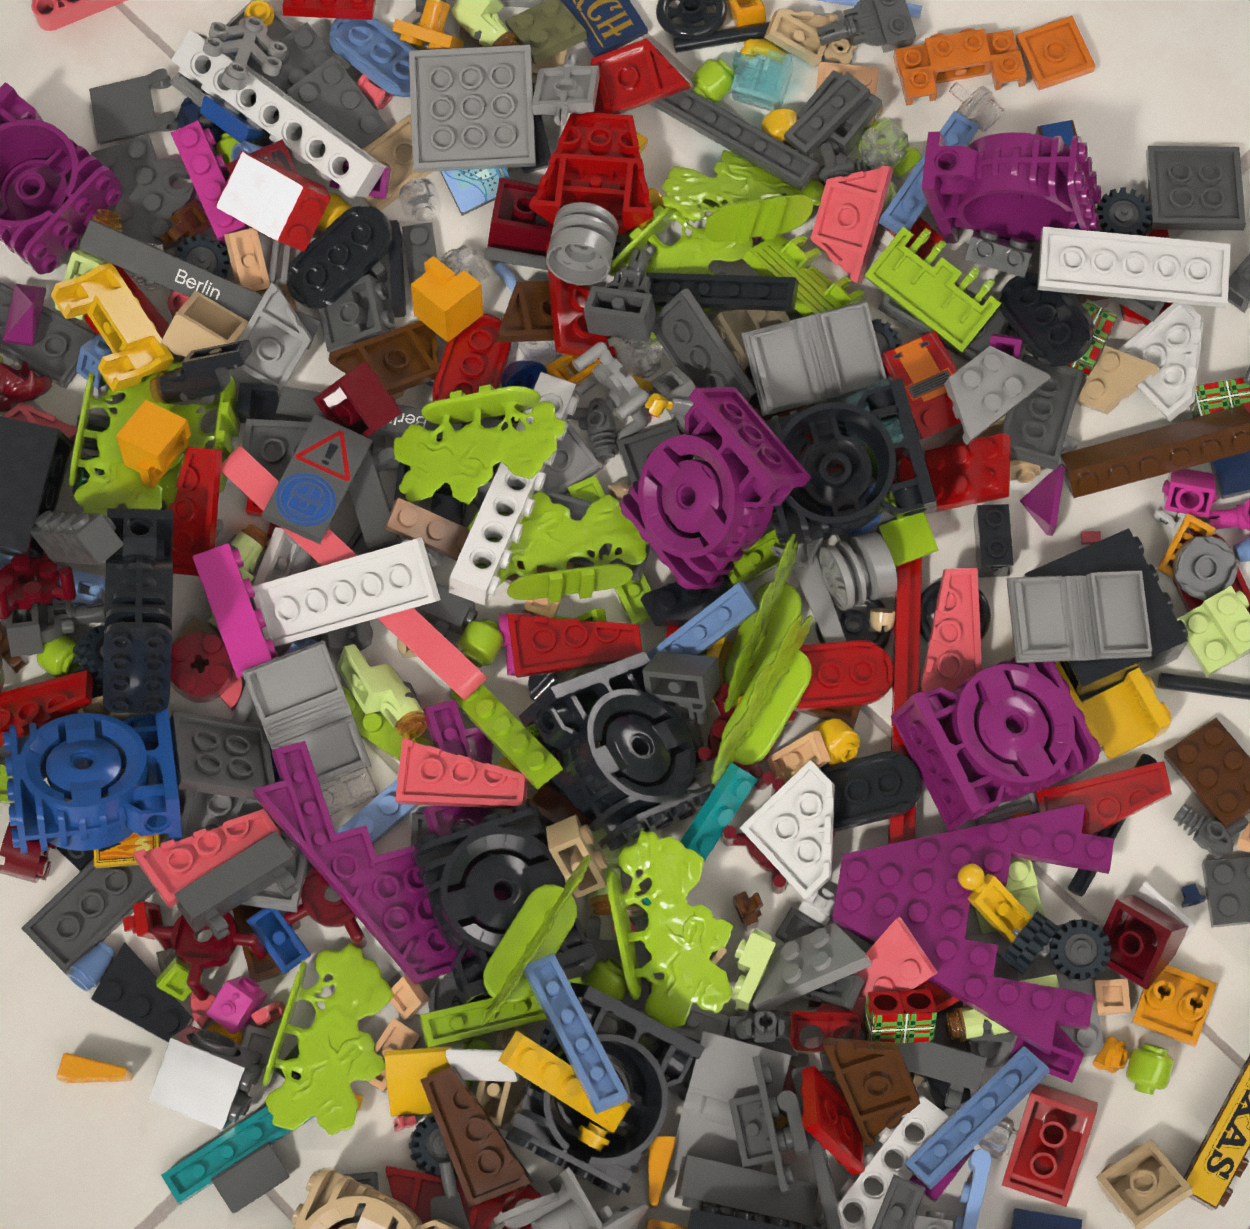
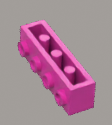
M197 120L171 132V136L218 241H221L220 244L227 249L224 234L248 229L246 223L215 206L227 182L224 172L228 171V168L223 161L222 155L215 154L212 146L217 143L210 128L203 129Z
M227 543L192 556L236 677H244L242 671L278 657L272 639L265 640L261 628L266 627V623L260 608L254 610L250 598L255 596L249 578L243 580L239 568L243 567L244 564L238 548L231 550L230 544Z

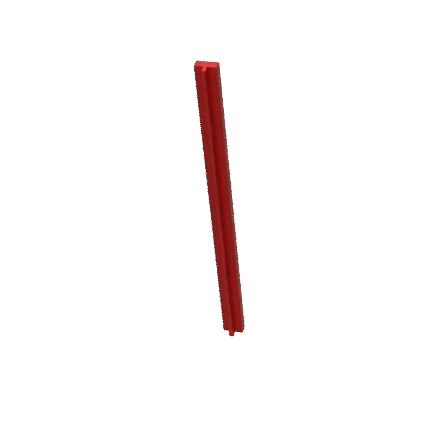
M900 458L898 483L914 479L909 460ZM922 557L896 566V620L894 624L893 646L895 674L892 682V714L912 695L919 693ZM891 719V751L900 753L912 760ZM916 806L901 816L889 819L888 844L915 839Z

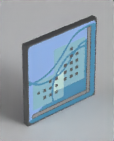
M507 168L440 171L461 216L494 201L499 178L512 180Z

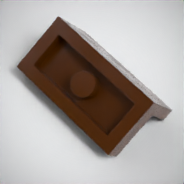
M546 784L539 788L532 800L529 798L526 800V803H531L532 807H539L541 812L538 816L539 820L546 826L553 825L574 815L578 817L582 826L586 824L589 826L593 822L582 814L569 799Z

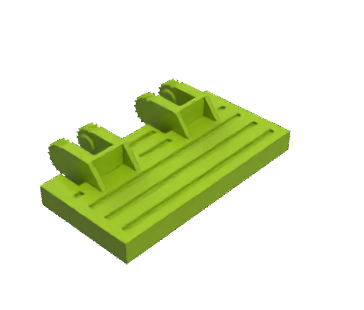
M902 227L864 277L929 329L936 331L938 336L962 354L1001 305L993 296H990L983 306L979 304L996 282L991 278L985 281L978 294L972 299L964 291L971 282L975 281L980 270L974 266L957 287L955 283L961 277L962 272L941 257L934 267L930 266L947 244L942 240L937 242L932 248L931 253L923 260L915 253L929 239L931 231L925 228L911 247L907 248L906 245L913 237V234L905 227Z
M777 234L775 239L765 240L750 248L742 258L760 276L796 277L799 284L795 309L803 317L859 303L865 296L861 289L856 290L850 295L845 291L852 281L847 275L832 284L815 266L806 269V267L818 259L822 252L817 247L806 253L803 252L801 249L808 240L803 234L790 241L781 234Z

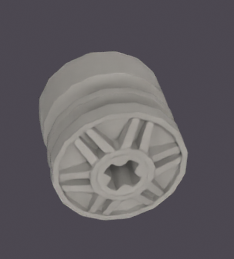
M578 202L563 206L556 212L545 260L548 269L557 278L571 284L593 285L602 282L608 276L611 267L613 250L619 229L616 218L608 210L595 204Z
M869 531L852 537L850 546L845 541H839L835 546L828 545L821 548L819 562L824 582L833 602L840 610L846 611L853 608L854 605H863L866 601V596L871 600H878L896 592L897 575L894 562L885 541L876 531Z

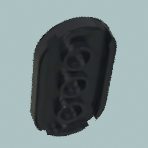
M355 206L346 210L307 246L305 252L301 251L291 262L288 270L290 273L289 281L287 280V288L291 296L301 305L311 309L324 308L334 303L388 252L393 239V229L387 216L372 206Z
M1026 272L1024 278L1015 276L1009 280L1001 291L1002 296L999 299L1001 303L999 309L1004 319L1018 337L1022 338V342L1040 363L1053 367L1065 366L1080 359L1091 346L1093 332L1087 318L1065 292L1037 290L1038 274H1033V272Z
M894 751L881 752L849 760L846 763L841 762L820 768L835 784L833 821L835 832L901 816L915 806L922 792L923 782L918 767L908 757Z

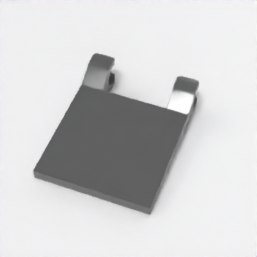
M157 69L146 76L89 89L99 145L157 131H175L179 128L177 118H175V114L172 111L164 112L155 117L151 89H165L171 86V78L166 69Z
M590 915L587 917L586 940L587 943L592 942L596 955L584 963L583 980L593 964L598 960L606 961L607 958H612L622 964L618 941L599 939L601 925L599 916ZM648 919L640 920L639 931L646 929ZM639 940V942H634L639 968H642L651 961V953L646 949L645 944ZM641 977L642 991L638 1000H634L628 990L621 1002L631 1008L645 1009V1003L649 996V981Z

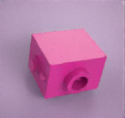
M1182 469L1169 473L1168 479L1164 481L1162 487L1164 510L1209 518L1211 506L1217 499L1215 474L1191 469Z
M240 976L228 980L219 990L206 1015L231 1033L247 1028L248 1024L250 1025L253 1020L251 1015L260 1009L268 994L260 989V986L254 980L248 977Z

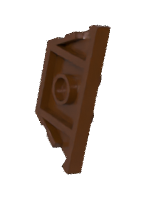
M549 281L516 282L497 333L496 342L554 341Z
M421 320L330 352L328 358L330 364L345 374L366 361L368 366L377 373L380 383L390 395L432 381L436 378L437 373H439L438 343L435 332Z
M829 1037L823 1039L825 1051L865 1146H872L875 1143V1136L886 1127L889 1129L894 1127L904 1114L910 1113L920 1104L919 1094L898 1043Z

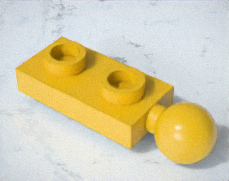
M976 864L964 865L958 872V881L963 888L974 890L967 899L1006 941L1013 943L1017 937L1013 934V931L1016 928L1022 931L1032 916L995 876L990 874L984 876L982 868Z

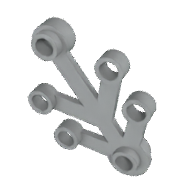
M257 17L243 18L237 26L230 27L221 22H213L210 26L209 37L205 39L203 52L208 56L218 57L220 54L238 51L234 62L225 68L222 77V83L230 89L243 90L246 87L249 77L246 65L250 55L262 67V71L270 76L280 74L281 60L285 59L287 46L282 42L272 41L267 36V26ZM231 37H240V38H241V39H238V40H232V41L222 42V41H225L226 38H231ZM256 44L262 45L267 50V55Z

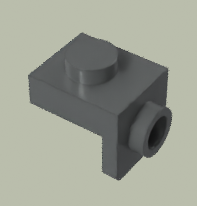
M370 620L322 633L321 638L325 641L328 652L342 653L344 646L353 644L357 646L359 651H362L372 644L373 630L370 626Z

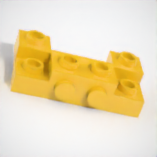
M112 263L99 265L86 274L55 284L51 297L65 319L88 314L113 354L102 357L98 370L113 392L139 385L143 377L170 368L174 360L173 355L168 347L161 343L162 338L156 331L154 323L148 319L141 308L139 300L133 296Z

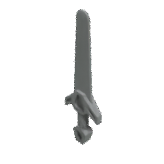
M823 538L813 540L809 544H806V542L798 544L796 560L792 568L826 643L846 641L830 592L824 582L822 569L817 557ZM771 546L774 556L780 559L784 549Z

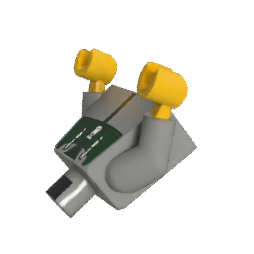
M674 366L651 382L640 376H633L642 390H645V388L650 390L651 396L645 404V408L649 409V412L657 417H660L666 408L673 421L676 422V425L685 433V415L693 405V402L688 397L696 388L692 380L677 366Z

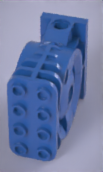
M168 707L157 714L128 717L124 722L103 714L78 713L55 719L38 730L36 722L29 723L30 736L18 738L16 725H9L10 732H3L5 752H11V754H6L5 765L7 776H13V778H9L7 781L8 800L15 801V803H10L9 806L10 826H17V828H12L13 847H20L21 854L28 853L27 840L40 839L41 852L48 851V843L60 848L76 851L102 849L125 840L134 832L140 836L168 833L169 840L174 839V841L182 839L179 795ZM108 793L109 796L101 799L102 796ZM65 798L72 800V802L65 801Z

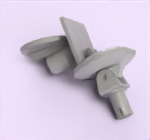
M569 1167L548 1181L554 1193L506 1211L493 1218L496 1226L504 1224L511 1229H518L528 1224H531L532 1229H637L638 1223L644 1217L648 1206L646 1203L627 1204L612 1213L607 1205L595 1212Z

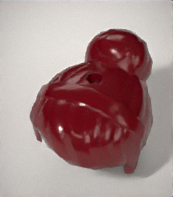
M27 361L23 362L20 370L13 369L9 365L0 362V412L11 410L14 403L34 401L46 394L52 387V379L49 375H42L38 378L36 373L29 368Z

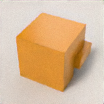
M432 256L424 262L425 273L411 283L414 316L446 342H449L484 315L482 285L465 270L455 276L451 269Z
M145 400L118 432L116 438L124 465L139 472L142 483L153 489L190 444L188 438L191 436L187 419Z

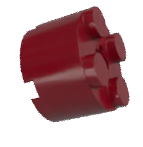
M204 632L191 633L180 638L172 645L170 676L172 687L179 695L195 703H206L219 698L228 688L233 677V666L224 642L217 635ZM202 662L205 666V672L198 673V670L194 669L196 668V663Z
M9 822L0 850V856L5 857L4 865H0V873L37 883L39 879L46 881L51 867V862L48 861L49 858L47 856L50 848L56 849L57 846L48 843V851L41 852L40 839L27 840L28 853L21 854L20 847H13L12 828H17V826H10Z

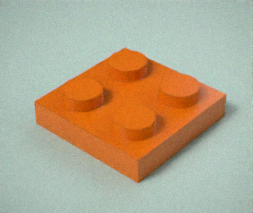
M1073 16L1016 35L1015 41L1038 91L1092 73L1095 70L1094 61Z

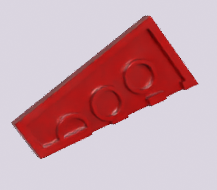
M198 447L187 448L176 484L178 490L175 500L169 506V510H173V574L199 576L192 556L215 548L222 450Z
M507 613L515 675L517 678L611 664L643 652L638 624L604 621L588 622L580 621V619L567 618L565 620L548 618L546 616L534 615V617Z

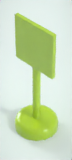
M867 447L865 450L871 460L872 475H878L875 456L871 449ZM891 499V504L896 507L895 500ZM924 512L901 519L897 518L894 521L879 526L895 567L939 551Z

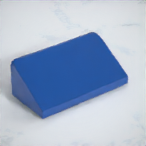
M209 95L204 96L200 113L239 143L243 141L251 143L265 135L263 130L261 131L251 126L243 115L228 109L224 105L223 100Z
M263 908L246 920L283 974H286L299 965L302 960H306L311 956L291 925L284 920V915L280 910Z

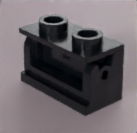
M1009 504L977 505L973 518L978 577L1010 576L1009 566L1014 564Z

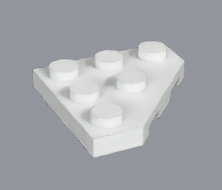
M1173 303L1156 317L1154 322H1150L1118 349L1121 352L1154 363L1160 368L1158 374L1154 377L1149 375L1136 387L1169 422L1195 400L1204 320L1190 304Z
M812 760L806 763L740 827L805 900H809L831 879L835 784Z

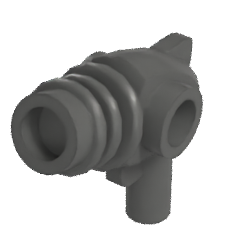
M824 143L820 146L824 165L820 167L816 175L824 186L826 180L830 178L844 177L860 171L866 172L878 169L877 161L868 159L865 163L864 160L860 162L856 158L853 162L851 158H846L843 154L835 156L830 143Z
M594 398L590 401L588 408L577 407L574 415L568 414L566 419L579 420V428L587 430L588 436L591 437L590 441L593 442V447L595 448L593 451L597 459L608 460L615 457L616 446L613 439L616 438V435L613 432L616 431V424L613 417V401L603 400L602 398Z
M1186 804L1180 808L1173 818L1179 827L1183 823L1185 824L1183 830L1190 828L1187 833L1188 836L1195 831L1193 841L1202 849L1208 850L1216 859L1233 852L1234 843L1232 837L1244 830L1249 823L1247 818L1243 817L1225 829L1222 823L1211 817L1203 821L1205 813H1202L1199 817H1197L1199 811H1195L1192 814L1194 808Z

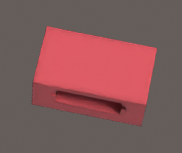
M1101 531L1081 532V544H1094L1101 541Z

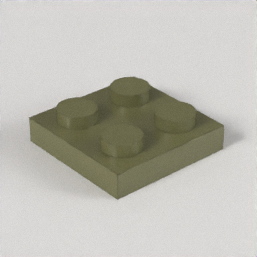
M546 0L505 20V26L512 32V37L519 45H531V60L534 64L587 39L586 30L561 0Z

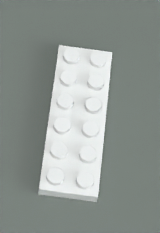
M1043 227L1041 230L1037 290L1226 307L1228 304L1231 244Z
M422 537L252 586L255 593L253 597L256 609L260 608L266 623V627L262 628L265 640L272 639L274 647L441 600Z

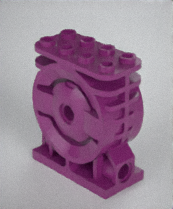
M5 82L0 87V195L3 205L0 209V241L11 252L16 253L24 263L29 264L38 274L51 273L57 268L59 261L67 252L73 250L79 244L90 220L101 219V216L110 207L120 201L122 185L111 169L103 166L96 157L90 156L85 148L78 146L56 126L44 122L37 110L22 99L15 89ZM39 189L36 194L31 195L33 191Z
M928 132L921 189L945 243H957L959 229H971L979 232L981 229H989L997 232L999 238L1010 241L1013 237L1027 242L1041 241V230L1043 227L1075 229L1076 223H1079L1081 230L1098 231L1099 219L1098 214L1095 213V205L1101 202V186L1097 185L1096 171H1092V158L1087 157V143L1082 142L1080 136L1072 137L1070 147L1063 142L1061 136L1050 138L1031 133H998L979 138L966 147L946 146L941 132Z
M736 387L695 388L688 397L693 402V405L685 415V434L663 441L651 452L643 466L640 480L632 483L629 488L630 494L624 495L619 502L622 514L634 524L641 538L650 544L658 554V559L675 575L677 583L688 590L719 587L724 581L723 575L729 574L735 566L734 561L740 560L743 556V551L752 547L764 534L772 516L773 506H780L794 487H804L811 478ZM695 455H697V456H699V457H702V458L705 459L706 461H704V460H698V459L692 460V459H693V457H694ZM700 532L703 537L694 538L690 533Z
M1013 657L1010 661L1004 660L969 677L954 692L939 687L926 693L924 691L916 693L890 716L914 764L918 767L922 779L949 832L955 831L966 823L988 814L1000 802L1020 799L1042 788L1051 787L1058 781H1065L1074 774L1078 775L1085 772L1098 761L1100 754V745L1097 739L1091 735L1085 723L1084 714L1072 699L1069 685L1061 678L1055 662L1016 663L1015 657ZM979 699H980V701H981L982 704H981V706L979 707V709L977 710V713H976V716H975V721H974L975 708H976V705H977V703H978V701H979ZM1006 723L1013 727L1015 733L1009 731Z

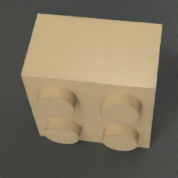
M195 290L176 312L161 343L166 345L174 354L186 357L192 350L238 342L248 321Z

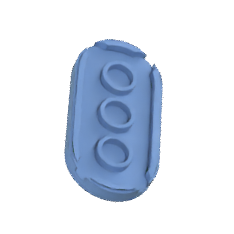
M375 18L373 20L335 19L329 34V43L332 49L386 92L400 97H410L409 51L417 49L406 41L400 40V36Z

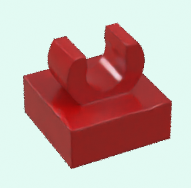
M146 901L132 904L134 915L123 918L124 931L132 930L133 934L137 933L139 937L155 940L156 938L152 934L153 927L163 925L160 905Z

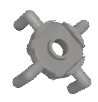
M598 342L572 361L573 366L579 372L599 358L601 361L592 369L593 373L576 385L575 393L580 397L599 382L606 386L608 389L606 397L608 400H612L613 406L617 408L614 411L616 416L621 421L628 416L633 418V421L615 434V439L618 441L635 435L647 426L648 419L642 408L645 407L644 404L647 403L649 394L638 386L631 374L626 377L619 371L623 365L613 358L605 343Z

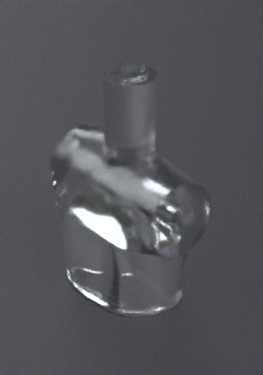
M955 82L949 89V92L962 102L956 112L980 126L979 129L983 133L1005 111L996 101L993 93L985 86H980L972 94L958 82Z

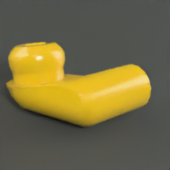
M748 39L743 43L744 47L740 50L741 55L747 60H754L756 54H761L777 66L781 65L787 56L784 51L772 42L764 39Z

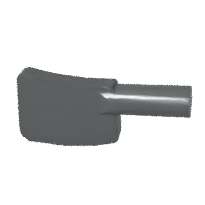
M452 1161L440 1162L438 1164L445 1194L431 1198V1220L442 1219L462 1229H471L462 1206L460 1193L457 1189Z

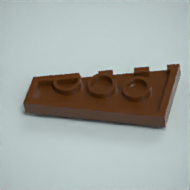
M454 1066L421 1079L469 1207L534 1182Z

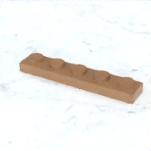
M400 498L395 500L384 529L408 540L422 537L425 547L456 561L470 533L468 528ZM518 561V568L525 569L523 561ZM513 574L508 576L504 582L510 584L522 576Z

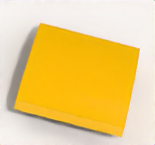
M452 1046L385 1051V1068L391 1117L433 1114L421 1079L450 1068L446 1057V1050L448 1048L452 1049Z

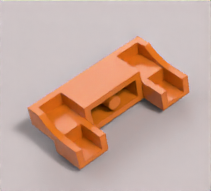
M972 28L949 35L938 33L925 38V42L922 45L894 49L893 59L901 82L906 106L912 105L913 98L929 96L930 101H936L937 83L989 75L990 71L995 91L1001 90L1002 83L1017 81L1019 87L1025 86L1027 76L1021 51L1017 50L1013 29L985 34L984 29L975 30Z

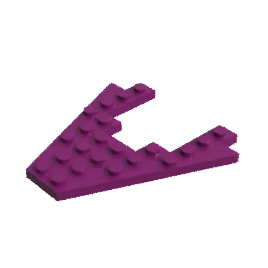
M455 699L423 709L424 718L434 747L451 754L469 757L481 763L492 764L493 743L477 726L465 730ZM302 741L274 749L272 755L281 781L255 788L253 790L255 798L414 984L451 973L450 965L456 951L441 937L433 921L429 898H425L423 881L419 880L417 875L419 870L416 861H412L410 855L415 849V845L376 856L366 825L336 834L306 742ZM434 805L425 808L423 812L430 833H438L439 837L451 833L450 829L455 826L469 823L470 827L482 823L481 819L488 816L489 808ZM486 852L480 854L468 864L463 872L461 882L447 887L448 893L463 889L467 875L479 861L485 858ZM473 918L459 922L462 927L474 923L481 927Z
M1078 804L846 853L842 857L832 921L873 946L894 920L900 916L938 972L929 978L928 981L1045 1054H1051L1055 1025L1083 1030L1089 1029L1094 994L993 977L998 945L965 939L970 901L967 898L971 895L972 890H967L960 885L958 872L966 864H976L982 868L984 876L987 874L993 875L1006 887L1010 859L1014 857L1109 874L1114 839L1082 833L1085 805Z

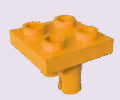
M426 0L420 23L417 22L414 25L395 19L392 31L401 34L400 40L421 47L424 46V42H429L428 49L432 50L463 48L465 42L446 35V32L443 31L451 5L440 0Z
M1167 965L1148 989L1143 988L1131 1024L1195 1047L1217 983Z

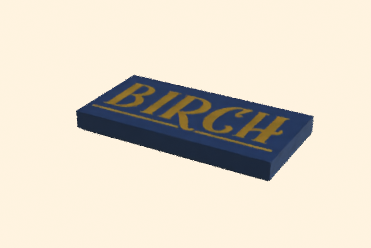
M561 0L586 30L587 39L584 40V43L593 57L616 50L648 33V28L630 0Z

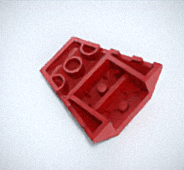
M592 112L583 114L571 113L558 140V147L555 153H552L545 175H542L537 193L532 197L529 208L554 225L556 212L563 206L578 202L595 204L608 210L616 218L619 227L617 234H624L653 218L654 213L650 203L648 185L645 180L644 166L639 152V142L633 115Z

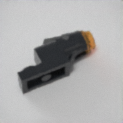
M249 339L190 351L182 361V367L169 372L159 373L150 380V392L153 400L157 403L162 402L163 404L173 405L213 403L216 394H220L231 381L229 370L244 365L245 360L251 354L252 348Z

